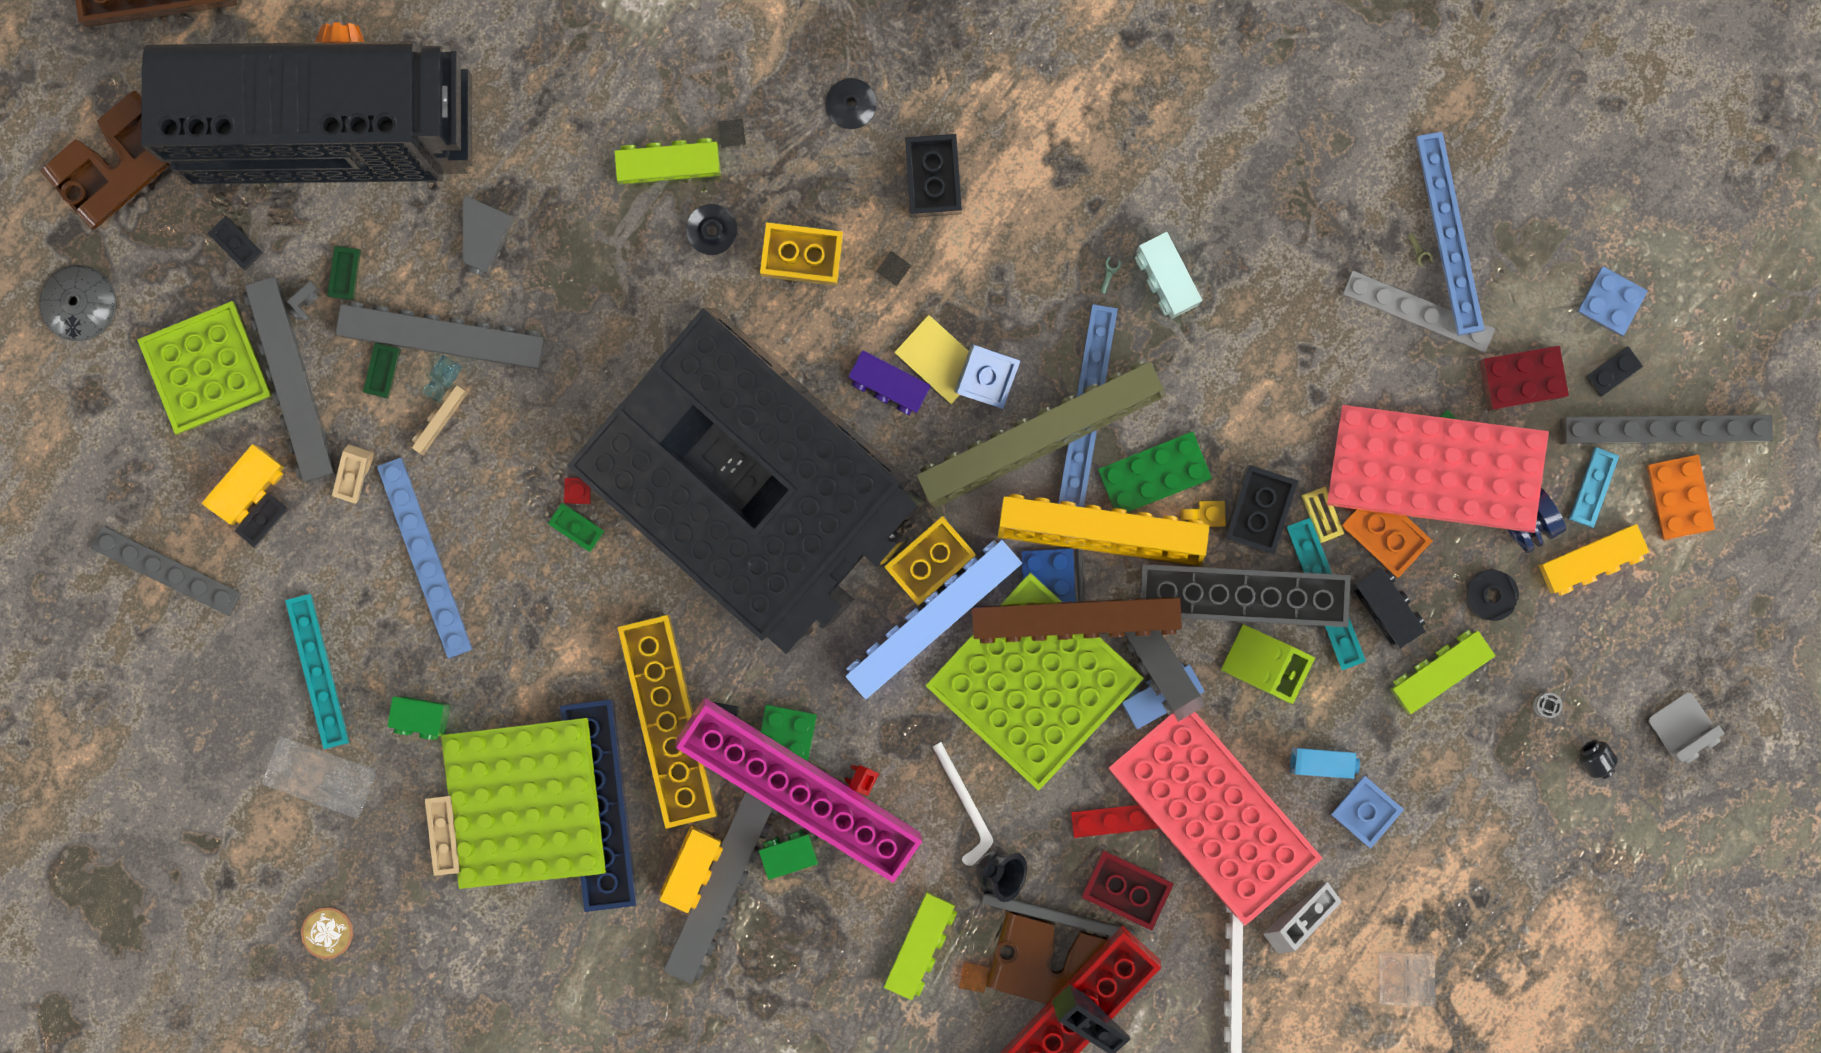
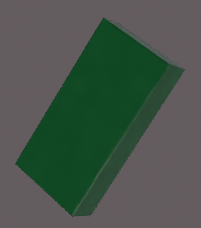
M334 246L327 297L354 301L361 256L360 249Z
M378 343L374 344L363 393L389 399L401 349Z

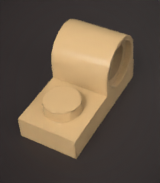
M350 444L345 447L335 480L333 497L354 504L359 501L364 478L372 464L373 452Z

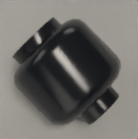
M1592 740L1581 748L1579 761L1590 777L1606 779L1614 774L1618 758L1607 742Z

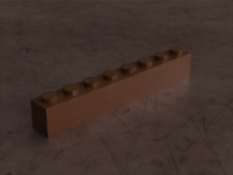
M1180 596L973 606L972 608L974 639H980V643H995V638H1006V642H1019L1021 637L1030 636L1032 641L1047 640V636L1057 635L1058 640L1073 639V634H1083V638H1099V633H1109V637H1124L1125 632H1135V636H1149L1151 631L1161 630V635L1177 634L1178 629H1182Z

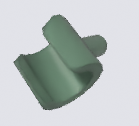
M1111 257L1107 258L1104 268L1106 273L1100 292L1105 294L1113 274L1117 273L1121 266V261L1119 260L1117 267L1111 268L1108 264Z

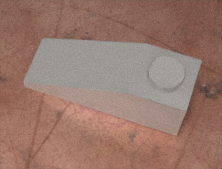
M1324 882L1281 915L1263 935L1278 954L1295 952L1342 901L1328 882Z

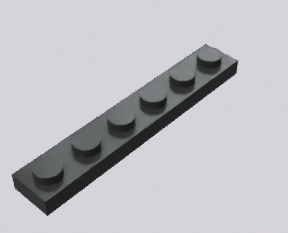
M105 526L101 527L91 547L92 550L228 616H231L242 594Z

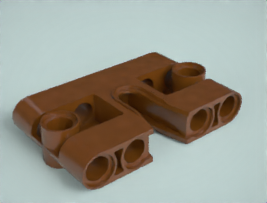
M136 90L126 95L97 120L108 144L119 156V163L116 166L110 167L98 153L75 139L41 169V173L59 192L63 200L73 208L91 230L102 225L171 165L167 161H159L141 146L142 96ZM75 187H79L80 196L76 200H71L70 191Z
M1006 911L986 986L994 990L1047 1004L1109 938L1079 931L1067 953L1063 969L1054 972L1050 969L1054 950V923ZM1005 945H1010L1014 948V954L1009 958H1004L1000 954V949Z

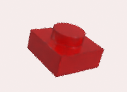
M565 478L564 504H591V488L580 478Z

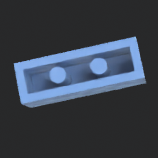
M1181 662L1182 667L1200 694L1205 692L1190 664L1183 666ZM1152 679L1146 682L1148 687L1141 691L1135 688L1122 702L1136 729L1167 713L1161 703L1165 701L1161 694L1156 696L1149 684Z

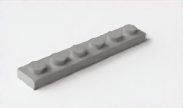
M1355 271L1351 272L1342 294L1345 297L1482 353L1487 351L1495 328L1483 324V332L1457 336L1451 310Z

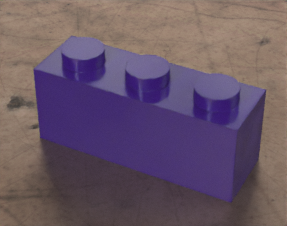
M863 350L848 377L849 380L853 381L851 383L852 387L862 392H865L866 389L874 392L875 399L885 404L888 401L897 404L896 409L910 416L911 412L917 415L931 388V385Z

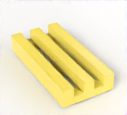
M1326 486L1301 496L1320 543L1344 534L1334 506L1327 505L1336 528V532L1332 533L1319 500L1318 494L1322 493L1327 505L1329 493ZM1311 497L1314 500L1327 533L1326 536H1323L1309 500Z

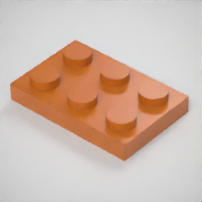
M1699 454L1647 465L1663 540L1715 530Z
M1356 509L1341 525L1345 531L1396 578H1399L1433 542L1405 515Z

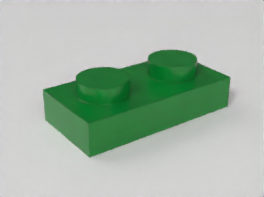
M561 503L548 522V525L590 553L605 533L604 530L563 503Z

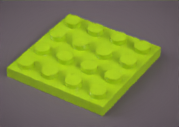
M234 301L137 339L176 435L272 397Z

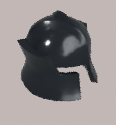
M995 847L992 852L985 854L975 864L976 877L981 885L980 891L993 893L1001 902L1013 900L1025 883L1027 862L1020 853L1008 854L1002 848Z

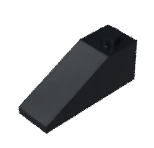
M1068 985L1052 1000L1060 1023L1105 1052L1116 1053L1131 1040L1130 1036L1089 996L1072 985Z

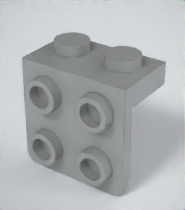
M1690 692L1684 693L1651 715L1648 720L1675 762L1685 761L1686 764L1690 763L1699 756L1698 751L1704 747H1707V749L1714 747L1721 741L1719 737L1725 734L1719 725H1713L1694 695Z

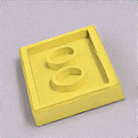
M928 315L894 353L950 404L960 396L954 391L969 351Z

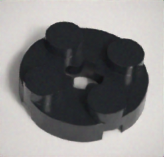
M1493 569L1485 570L1475 575L1466 589V599L1469 608L1483 620L1498 621L1508 617L1513 613L1519 599V590L1514 579L1502 571ZM1490 588L1493 591L1498 590L1499 595L1496 596L1497 601L1494 603L1486 598Z

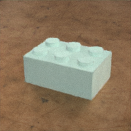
M1168 232L1139 245L1135 260L1141 271L1146 270L1149 276L1146 281L1152 293H1158L1160 297L1158 304L1164 316L1169 315L1173 319L1197 307L1202 302V298Z

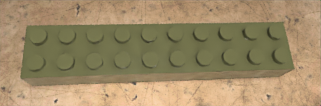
M1144 361L1138 362L1130 367L1131 371L1123 375L1121 372L1113 374L1107 378V383L1101 386L1093 384L1083 390L1084 394L1076 398L1074 395L1068 396L1060 401L1061 405L1053 409L1051 406L1043 408L1037 412V417L1031 420L1023 418L1013 424L1014 428L1006 432L1004 429L998 430L990 435V440L983 443L981 440L968 445V450L961 454L953 452L945 456V461L936 466L935 463L924 466L920 469L922 473L918 474L917 477L929 503L936 509L1166 397L1165 390L1151 361L1146 364Z

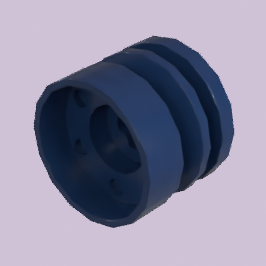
M1541 487L1535 533L1507 529V531L1526 553L1534 551V544L1538 547L1543 545L1541 532L1549 539H1553L1566 531V525L1556 505Z

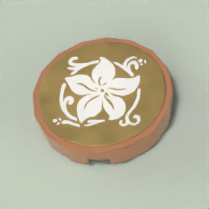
M319 908L310 913L305 919L301 929L302 942L305 948L316 957L322 959L335 958L344 953L350 946L354 936L353 924L344 912L336 908Z

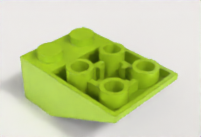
M1242 624L1221 671L1280 700L1293 704L1315 657Z

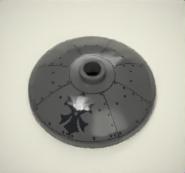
M70 265L54 272L46 280L39 297V310L46 326L55 335L69 341H87L99 336L109 327L116 313L117 299L111 282L100 271L86 265ZM72 297H76L78 300L74 306L70 305Z

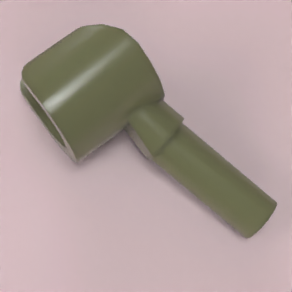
M1414 233L1409 234L1408 237L1417 253L1415 258L1417 265L1424 267L1421 262L1423 255H1426L1429 262L1433 263V256L1429 252H1424Z

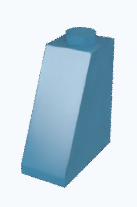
M1296 747L1291 749L1290 773L1354 779L1355 773H1359L1360 758H1356V753Z

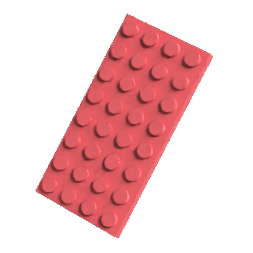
M1342 405L1327 505L1535 533L1549 431Z
M1196 712L1179 722L1174 714L1168 716L1108 768L1243 926H1246L1323 859Z

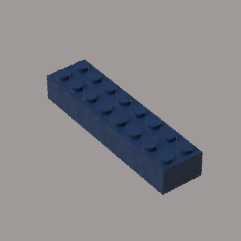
M614 699L560 706L562 721L588 718L606 869L604 874L580 876L584 912L638 905Z

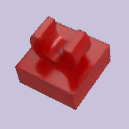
M860 764L859 766L851 765L850 768L856 772L852 779L845 777V782L849 784L848 787L852 790L869 796L879 773Z

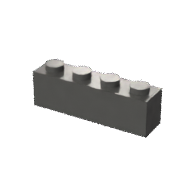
M1160 630L1151 631L1149 636H1135V632H1125L1128 641L1124 644L1131 656L1137 655L1140 661L1137 662L1140 671L1144 676L1149 674L1152 679L1149 684L1156 696L1161 694L1165 701L1161 703L1169 716L1174 714L1179 722L1205 707L1200 693L1163 635H1161Z

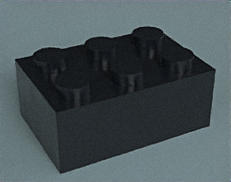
M957 135L905 137L911 218L962 214Z
M1252 465L1246 466L1223 540L1269 555H1275L1298 480Z
M1382 567L1375 568L1351 584L1350 587L1392 648L1401 649L1426 632L1423 627L1426 623L1417 611L1415 613L1412 612L1408 606L1411 601L1403 590L1398 591L1393 583L1396 580L1388 569L1384 570Z

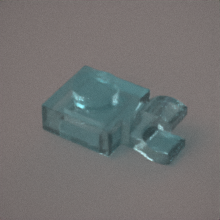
M442 354L429 374L432 380L424 387L423 393L430 397L435 391L432 399L440 403L445 395L444 386L447 388L451 386L462 366Z

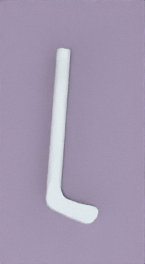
M942 742L932 747L981 838L980 843L962 858L964 864L972 866L991 847L993 838Z

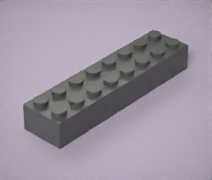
M1143 564L1141 598L1180 596L1181 618L1348 627L1351 575Z

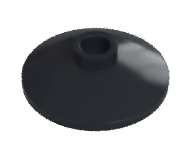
M848 78L837 82L831 87L826 97L828 116L836 125L844 129H858L865 126L873 118L876 111L877 103L873 90L867 83L859 79ZM849 98H853L856 101V104L852 107L846 104Z
M717 204L703 205L694 210L688 218L686 224L688 241L695 250L702 254H721L727 251L736 239V220L731 212L723 206ZM709 227H716L717 233L709 235L707 233Z

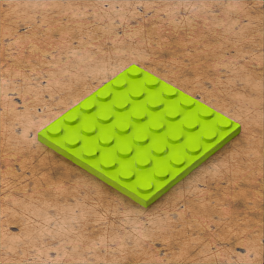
M1030 572L1001 605L1062 601ZM1073 634V639L1058 640L1057 635L1047 636V640L1032 641L1030 636L1021 637L1019 642H1006V638H995V643H980V639H974L972 635L926 684V687L1039 791L1137 687L1144 677L1100 636L1099 638H1083V634Z
M588 718L441 736L448 796H451L460 869V873H457L459 889L606 873Z

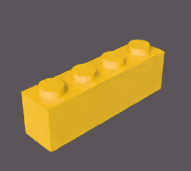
M1634 524L1538 566L1550 593L1558 592L1559 596L1573 591L1572 586L1582 582L1584 586L1596 581V575L1605 572L1606 575H1610L1621 570L1619 566L1621 564L1629 562L1630 565L1643 561V555L1649 553V550L1638 525Z

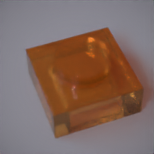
M964 962L959 988L984 993L989 967Z

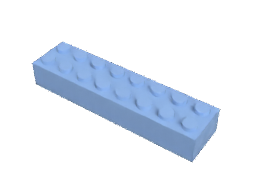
M993 540L982 550L985 553L982 558L977 560L974 557L963 567L966 572L960 577L954 574L943 584L946 587L943 592L938 594L935 591L924 600L927 605L921 611L915 608L905 617L908 622L904 626L899 628L896 625L885 634L888 639L882 645L876 642L866 651L869 656L861 662L857 659L846 668L849 673L845 677L865 700L1022 564L1003 540L999 543Z

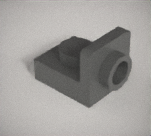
M309 281L287 301L292 306L288 310L298 321L300 319L306 322L311 320V317L302 307L304 305L308 307L318 299L316 294L321 290L312 281Z

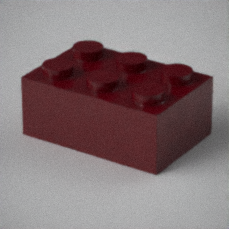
M1560 346L1484 358L1479 361L1488 411L1563 399L1569 396Z
M1102 849L1080 896L1152 931L1174 883Z

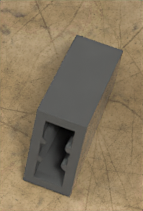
M465 196L463 199V262L469 266L468 271L478 276H482V273L490 275L515 219L508 214Z

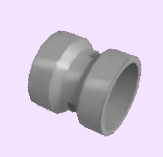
M1544 692L1534 698L1532 706L1536 715L1543 718H1554L1562 711L1563 704L1558 695Z

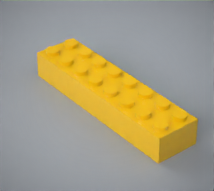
M1010 494L1009 497L1004 496L997 538L1193 566H1201L1206 556L1210 525H1205L1201 520L1190 519L1188 522L1178 521V518L1174 516L1155 518L1152 517V514L1146 512H1138L1137 515L1127 514L1126 510L1117 508L1105 511L1096 505H1086V508L1077 507L1075 503L1068 501L1055 504L1050 503V500L1046 498L1027 500L1024 499V496L1018 494Z
M670 615L617 627L665 828L716 817L718 814L706 766L676 748V738L693 715V710Z

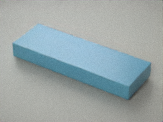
M1597 447L1593 448L1568 520L1594 528L1619 455Z

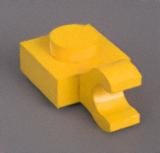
M1199 501L1198 509L1180 510L1181 520H1201L1205 525H1210L1209 527L1226 526L1225 501Z

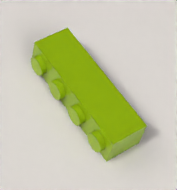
M711 138L698 139L695 144H687V141L680 140L671 142V146H661V143H648L646 148L636 149L635 145L620 146V150H615L616 174L619 185L721 176L717 142H712Z
M1469 629L1456 637L1458 642L1453 646L1444 645L1435 652L1437 657L1431 661H1428L1427 658L1414 666L1415 672L1409 676L1404 673L1393 681L1395 685L1390 690L1407 714L1414 713L1495 657V654L1479 631L1471 632Z
M926 891L884 984V988L910 1000H913L915 995L920 996L925 982L921 981L925 971L930 973L936 961L932 957L936 948H942L947 935L942 933L946 925L951 926L957 912L953 910L955 904Z

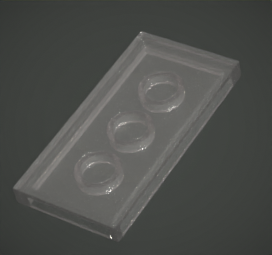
M279 736L262 785L360 819L377 770Z

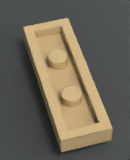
M457 385L454 389H448L442 398L445 402L439 410L435 408L429 415L427 421L430 423L424 431L420 429L414 436L412 442L415 444L412 446V449L421 455L426 453L468 394L465 390Z
M451 796L425 799L433 874L437 876L460 873Z

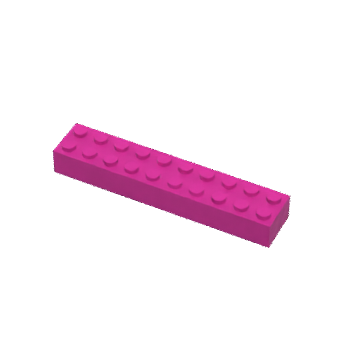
M705 697L676 738L677 749L892 883L895 882L922 843L921 833Z

